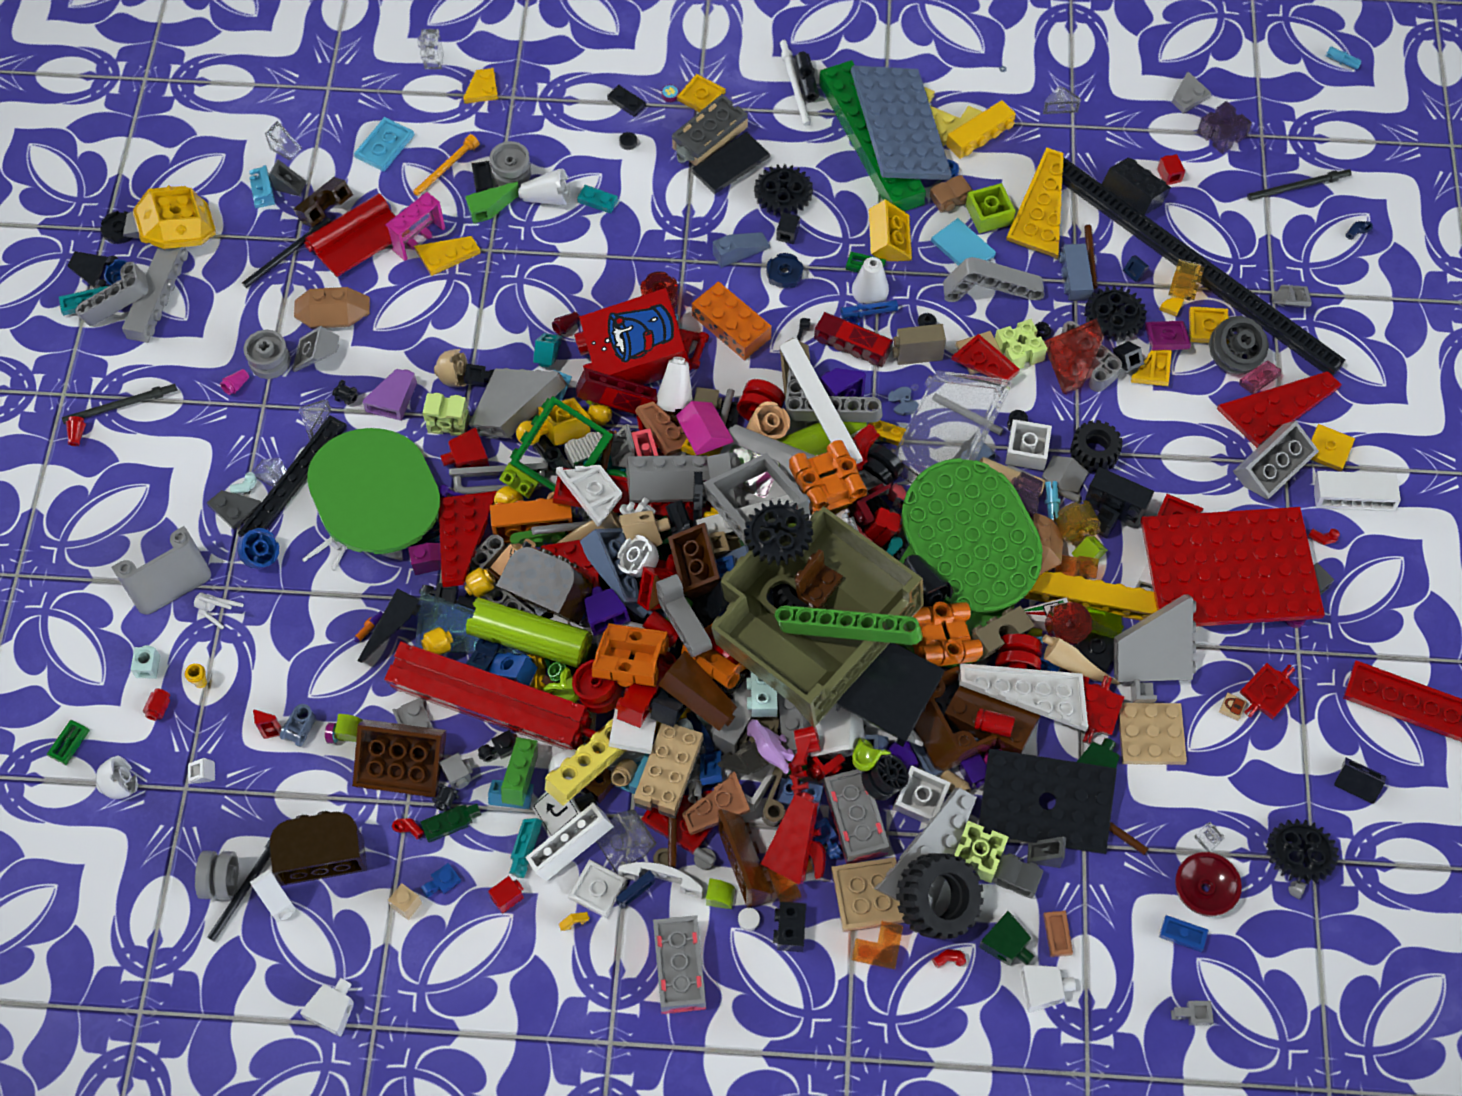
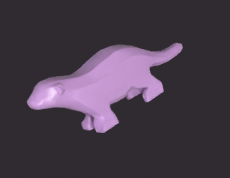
M751 719L747 726V735L754 738L758 752L763 759L780 768L784 774H787L789 772V764L786 763L785 759L792 761L794 754L791 749L786 751L781 745L782 741L786 742L787 740L785 735L781 734L779 736L761 725L758 720Z

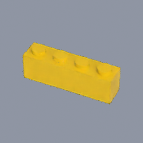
M1001 100L947 135L946 146L959 159L968 156L973 150L984 146L992 138H997L1006 129H1011L1015 123L1016 113Z

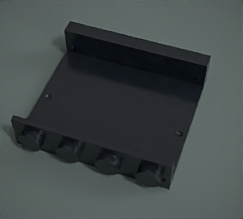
M889 643L837 702L836 711H839L842 707L897 738L896 744L904 747L945 670L896 643Z

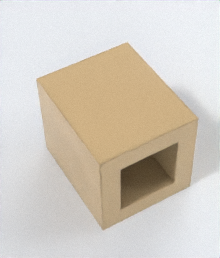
M402 883L388 899L391 908L407 920L411 918L422 904L419 895Z

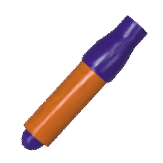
M382 611L365 621L364 627L355 635V642H361L377 626L383 615Z

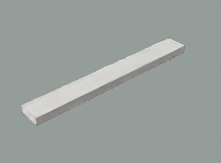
M794 338L779 345L785 360L830 443L842 440L850 457L856 461V464L862 462L861 454L798 339Z

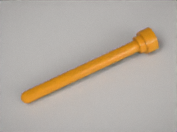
M469 134L464 139V145L414 189V195H420L468 150H475L480 145L478 139L474 135Z

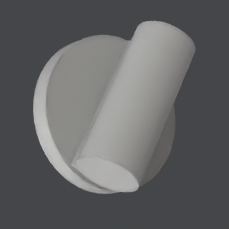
M696 848L693 853L695 865L703 870L711 868L716 860L714 852L708 848Z

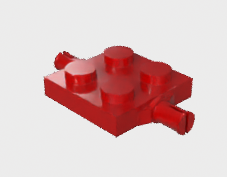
M1266 663L1241 689L1240 694L1251 703L1244 711L1246 715L1248 714V717H1252L1259 710L1273 720L1299 692L1300 689L1291 683L1288 678L1295 671L1294 667L1291 668L1292 665L1288 664L1281 672Z
M1104 675L1101 686L1084 683L1088 729L1082 740L1084 743L1087 741V744H1091L1094 733L1112 736L1125 697L1109 690L1112 677L1108 678V676Z

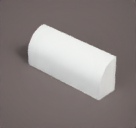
M1317 471L1314 484L1316 508L1396 511L1401 501L1397 474Z

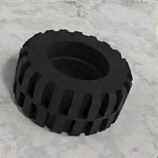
M942 853L921 855L917 857V860H912L908 864L909 869H904L901 873L902 881L898 880L899 894L896 893V900L900 902V905L897 907L899 913L904 914L902 919L905 924H910L912 931L930 938L953 939L957 938L958 935L967 933L968 928H972L975 925L976 921L974 919L980 916L981 910L979 908L980 905H983L984 898H981L983 886L979 885L980 877L978 873H973L974 867L970 863H966V860L960 856ZM941 875L949 884L951 901L945 913L938 917L933 912L929 903V889L932 882Z

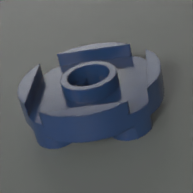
M790 253L777 254V257L771 258L766 266V275L769 283L781 288L796 287L803 277L802 262L800 263L797 257ZM787 268L789 272L783 273L780 270Z

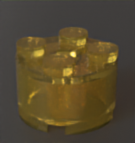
M1179 259L1168 295L1188 301L1190 299L1194 300L1199 287L1195 283H1200L1204 267L1201 264Z
M1086 500L1083 501L1084 504L1079 505L1078 502L1067 505L1058 512V518L1054 517V522L1058 526L1064 541L1072 543L1074 546L1079 545L1087 536L1097 535L1101 531V523L1091 503Z

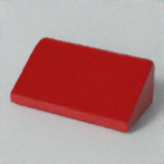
M253 710L255 725L264 739L280 736L282 727L275 715Z

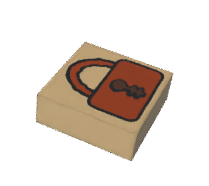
M1227 692L1219 713L1238 721L1247 701Z

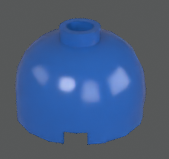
M256 528L246 532L240 538L237 544V553L244 565L254 569H261L270 566L277 560L280 546L278 542L276 543L272 532L263 528Z

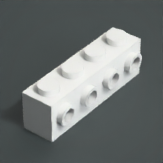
M592 803L525 858L535 873L547 881L614 826L605 813L596 804Z

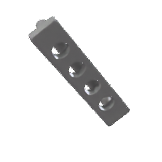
M547 463L525 464L545 478V472H549ZM507 465L449 469V475L453 478L454 488L461 494L498 491L502 487L508 486L506 484L463 487L461 484V478L502 475ZM539 482L535 490L543 487V484Z

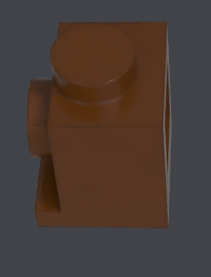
M606 768L583 788L585 794L592 792L595 801L599 804L615 786L611 781V771ZM599 778L603 780L602 783H597Z

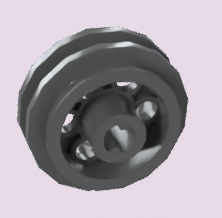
M1233 316L1222 321L1211 333L1209 340L1210 355L1216 365L1224 371L1235 375L1246 374L1261 365L1267 357L1269 348L1267 335L1262 327L1253 319L1244 316ZM1242 355H1246L1247 359H1242Z

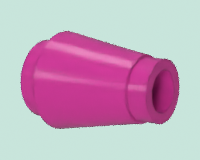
M241 369L223 378L220 386L226 394H235L249 379V374L244 369Z

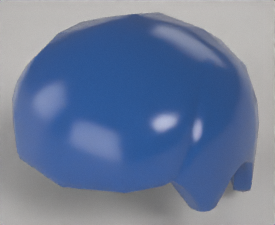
M115 259L111 265L106 267L104 278L109 286L122 279L120 271L127 261Z

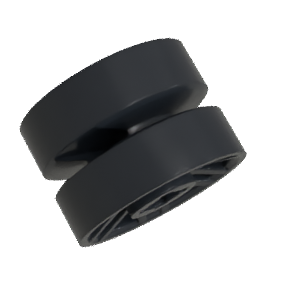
M890 754L881 755L871 770L862 771L861 780L870 796L877 800L885 801L906 787L909 775L904 763L898 757Z

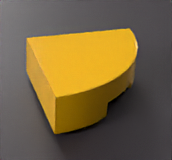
M1167 299L1161 304L1159 310L1177 317L1184 299Z
M587 912L570 914L559 923L560 930H570L571 926L575 923L584 924L590 919Z

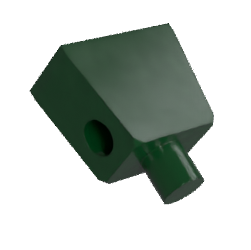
M1104 738L1101 745L1092 742L1077 762L1116 768L1119 760V754L1113 752L1116 743L1109 738Z
M1009 911L1002 916L981 940L979 945L980 949L1009 966L1016 958L1025 965H1029L1035 957L1026 948L1031 941L1030 935Z

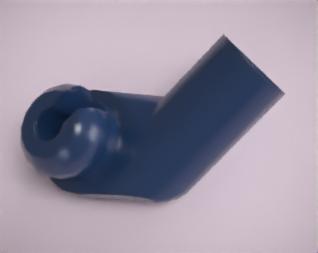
M1357 221L1350 227L1345 236L1347 239L1353 240L1357 234L1371 231L1373 224L1370 221Z

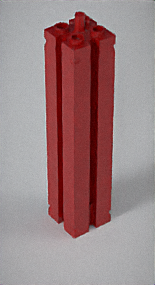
M401 641L394 655L395 660L392 665L390 664L384 678L394 690L563 750H577L584 744L585 738L582 735L591 738L597 732L589 729L592 723L591 714L587 707L582 704H576L562 697L436 653L410 646Z

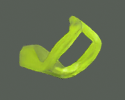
M568 667L561 672L560 683H549L543 689L547 693H552L574 703L579 700L573 690V677Z
M859 738L853 751L852 762L858 770L863 772L869 771L876 765L881 755H890L891 752L886 749H874L868 740Z

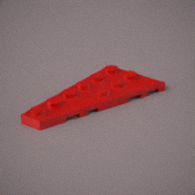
M1327 371L1220 404L1217 410L1258 448L1280 426L1297 420L1338 390L1341 383Z
M497 491L440 498L439 526L443 588L464 585L465 577L470 570L471 560L475 557L477 545L480 544L488 524L490 505L494 504Z

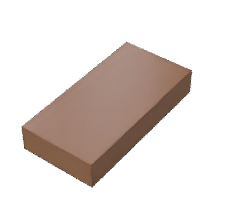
M1066 911L1045 912L1043 918L1050 957L1071 956L1073 950Z

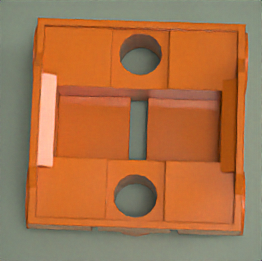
M842 440L831 442L827 446V452L807 459L805 453H798L789 459V468L800 491L810 499L809 510L811 514L819 511L823 506L831 511L867 496V488L856 468V461L850 457ZM833 470L835 474L823 478L819 477V475Z
M939 601L933 606L921 607L913 616L918 620L922 631L921 641L912 645L914 653L936 666L976 662L982 657V643L978 639L971 640L966 621L969 620L971 615L969 604L967 602L946 604ZM943 627H947L950 640L946 639Z
M609 623L596 651V657L592 666V677L613 679L623 687L631 686L634 683L655 687L659 674L657 668L658 656H666L668 652V632ZM631 654L635 655L634 660L629 659Z
M710 624L704 630L713 637L712 624ZM683 645L681 654L684 651L688 652L685 645ZM714 649L692 657L711 679L714 678L727 689L733 688L738 683L740 672L746 669L741 663L733 664Z

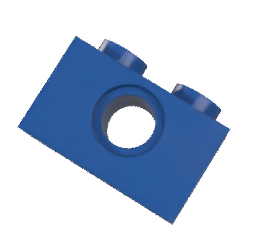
M507 652L506 654L497 653L487 672L529 686L538 667L532 662V658L525 654L519 656Z

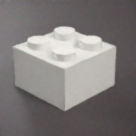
M1013 419L1005 464L1044 471L1052 426Z
M911 766L908 770V784L899 791L892 809L927 824L941 809L951 783Z

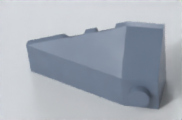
M623 529L593 530L580 540L587 559L609 587L613 589L623 604L637 603L639 595L637 580L633 576L622 572L618 567V564L620 565V559L617 558L618 552L626 541V537L622 533Z

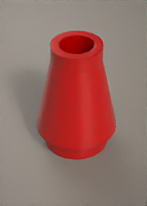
M71 416L66 421L68 445L80 446L86 426L84 418Z

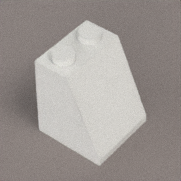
M836 703L816 725L821 751L812 752L811 757L817 756V758L832 760L839 753L843 757L853 755L859 738L865 739L863 719L842 707L839 711H836Z

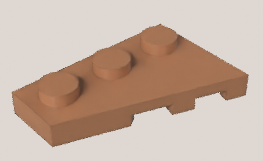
M654 402L638 406L635 410L636 414L646 429H651L653 439L663 455L670 456L681 452L682 445L687 439L681 426L677 427L670 420V416Z
M735 771L722 784L719 783L711 793L704 798L702 797L683 813L690 835L718 825L719 809H724L738 815L751 812Z

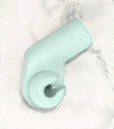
M253 472L246 473L245 480L241 484L230 485V492L234 494L249 492L257 483L255 474Z

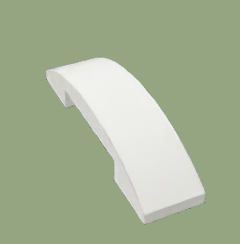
M650 862L629 863L618 868V875L633 881H637L642 874L644 875L650 870L655 878L681 884L682 894L700 899L703 897V888L690 876L675 868Z

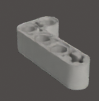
M127 262L123 265L120 271L121 280L77 306L75 312L85 323L93 326L146 295L148 292L146 275L134 262Z
M1074 321L1066 322L1062 328L1061 342L1094 369L1089 381L1091 390L1095 392L1103 391L1118 378L1122 361Z
M675 574L656 582L659 603L691 657L711 650V640L685 599L679 577Z

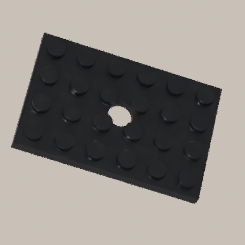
M988 749L978 825L983 826V832L991 835L993 830L1008 836V839L1037 843L1038 840L1065 837V848L1106 854L1117 768ZM1043 793H1051L1055 797L1056 802L1052 809H1043L1039 804V798Z

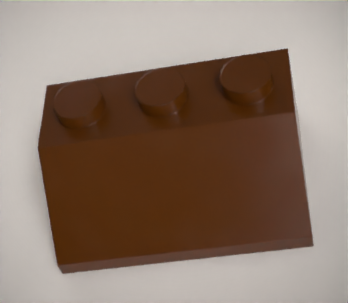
M704 522L668 537L677 575L683 586V592L691 599L711 592L721 580L708 528Z

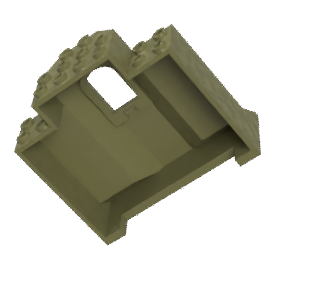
M824 506L812 514L810 518L814 533L811 536L812 543H807L809 550L802 549L803 557L798 554L795 555V562L789 558L788 565L784 563V560L780 561L779 566H777L776 560H773L768 565L767 558L760 562L759 555L754 557L752 551H749L745 556H741L737 560L735 567L731 571H727L721 579L725 600L730 604L726 612L714 620L711 627L716 645L791 702L814 728L889 643L784 633L781 631L775 618L777 608L767 601V594L770 590L780 584H787L796 589V574L799 570H803L806 567L811 554H815L821 549L824 553L825 565L843 576V580L821 609L913 617L924 605L922 577ZM764 537L761 541H768L770 538ZM784 542L781 545L788 546L790 543Z

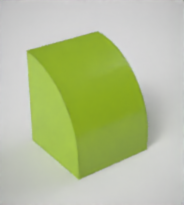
M1087 536L1071 554L1085 568L1095 563L1108 550L1095 536Z
M338 714L335 729L338 741L356 742L357 727L363 719L353 715Z
M710 878L706 905L732 910L735 887L728 882Z

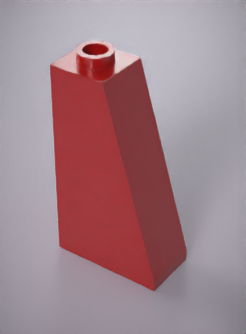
M804 791L802 794L796 793L761 862V865L798 885L804 883L819 804L814 801L815 797Z

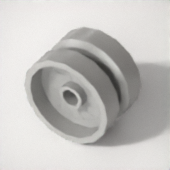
M508 141L500 143L492 149L490 165L493 179L498 185L503 186L518 181L520 187L522 183L529 181L531 165L529 152L525 146L518 142Z
M267 329L260 330L251 334L245 341L243 347L244 355L251 371L256 376L264 379L277 378L289 368L291 362L290 353L284 338L278 332Z
M202 851L200 853L195 872V889L199 899H212L216 895L220 900H232L236 892L239 875L238 857L235 852L222 851L219 856L215 851Z

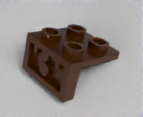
M821 549L815 554H811L806 567L803 570H799L795 576L798 599L812 608L818 609L822 608L843 580L841 574L825 565L824 553Z

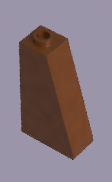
M684 651L658 685L718 731L721 730L724 724L728 727L735 718L733 713L737 706L691 655Z

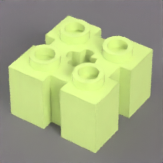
M1032 319L1017 323L1015 329L1008 326L996 331L995 340L1002 354L1005 353V357L1018 368H1024L1026 362L1033 365L1045 360L1047 347L1041 337H1036L1038 330Z
M427 393L423 417L427 421L426 428L428 433L443 434V432H446L452 436H459L467 432L470 415L467 409L466 397L453 395L450 398H445L441 393Z
M968 821L955 856L964 858L966 863H970L974 867V871L978 873L980 879L991 883L1008 836L993 830L991 835L983 832V826ZM977 850H981L982 854L977 853Z

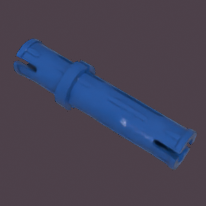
M897 300L863 305L862 303H857L856 306L841 307L842 319L852 317L863 318L866 315L898 311ZM886 306V308L872 310V308ZM867 309L866 311L853 312L855 310Z

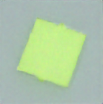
M1087 607L1085 617L1087 631L1111 638L1122 633L1124 626L1122 625L1121 615Z

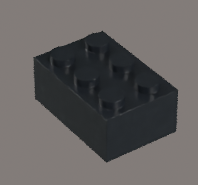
M1129 157L1110 167L1101 184L1143 216L1161 206L1171 189L1164 180L1159 179L1150 170L1143 168L1136 160Z
M1099 467L1089 486L1084 505L1092 510L1099 511L1102 504H1105L1120 513L1118 520L1128 526L1139 528L1141 517L1145 516L1154 491Z

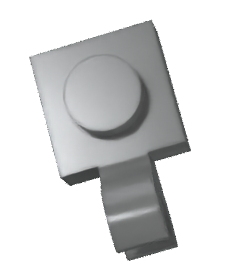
M1188 1001L1187 1007H1174V1010H1171L1172 1020L1189 1019V1025H1212L1214 1021L1211 1001Z

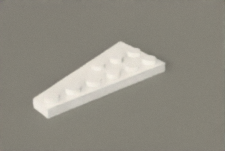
M963 663L959 666L960 686L1083 731L1088 729L1083 674Z

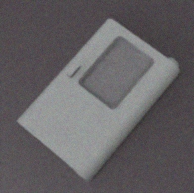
M736 424L728 429L734 442L723 446L720 453H736L741 465L767 453L772 459L777 461L782 471L785 470L792 482L796 481L789 468V459L798 453H805L807 459L815 457L813 454ZM833 470L819 475V477L823 478L835 474V472ZM768 472L744 482L742 487V495L745 498L746 506L787 495Z

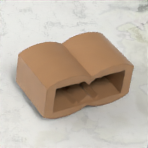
M959 175L947 182H942L930 189V198L940 212H948L954 209L956 205L966 204L967 194L973 190L964 177Z

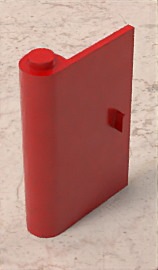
M378 193L305 237L306 242L304 245L337 278L392 244L386 224L396 216L390 211L384 197ZM409 229L406 230V231L402 234V237H403L404 235H406L410 230H409Z

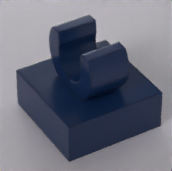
M1134 255L1130 258L1123 271L1135 282H1138L1149 266L1138 256Z

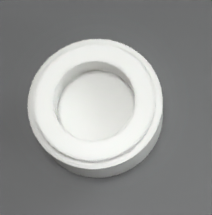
M745 908L741 910L738 915V924L743 930L753 931L759 926L760 916L755 909Z

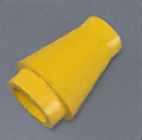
M190 664L186 668L185 678L187 681L194 684L197 688L206 686V672L201 664Z

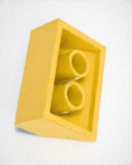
M886 199L869 208L871 254L886 261L912 260L909 214Z

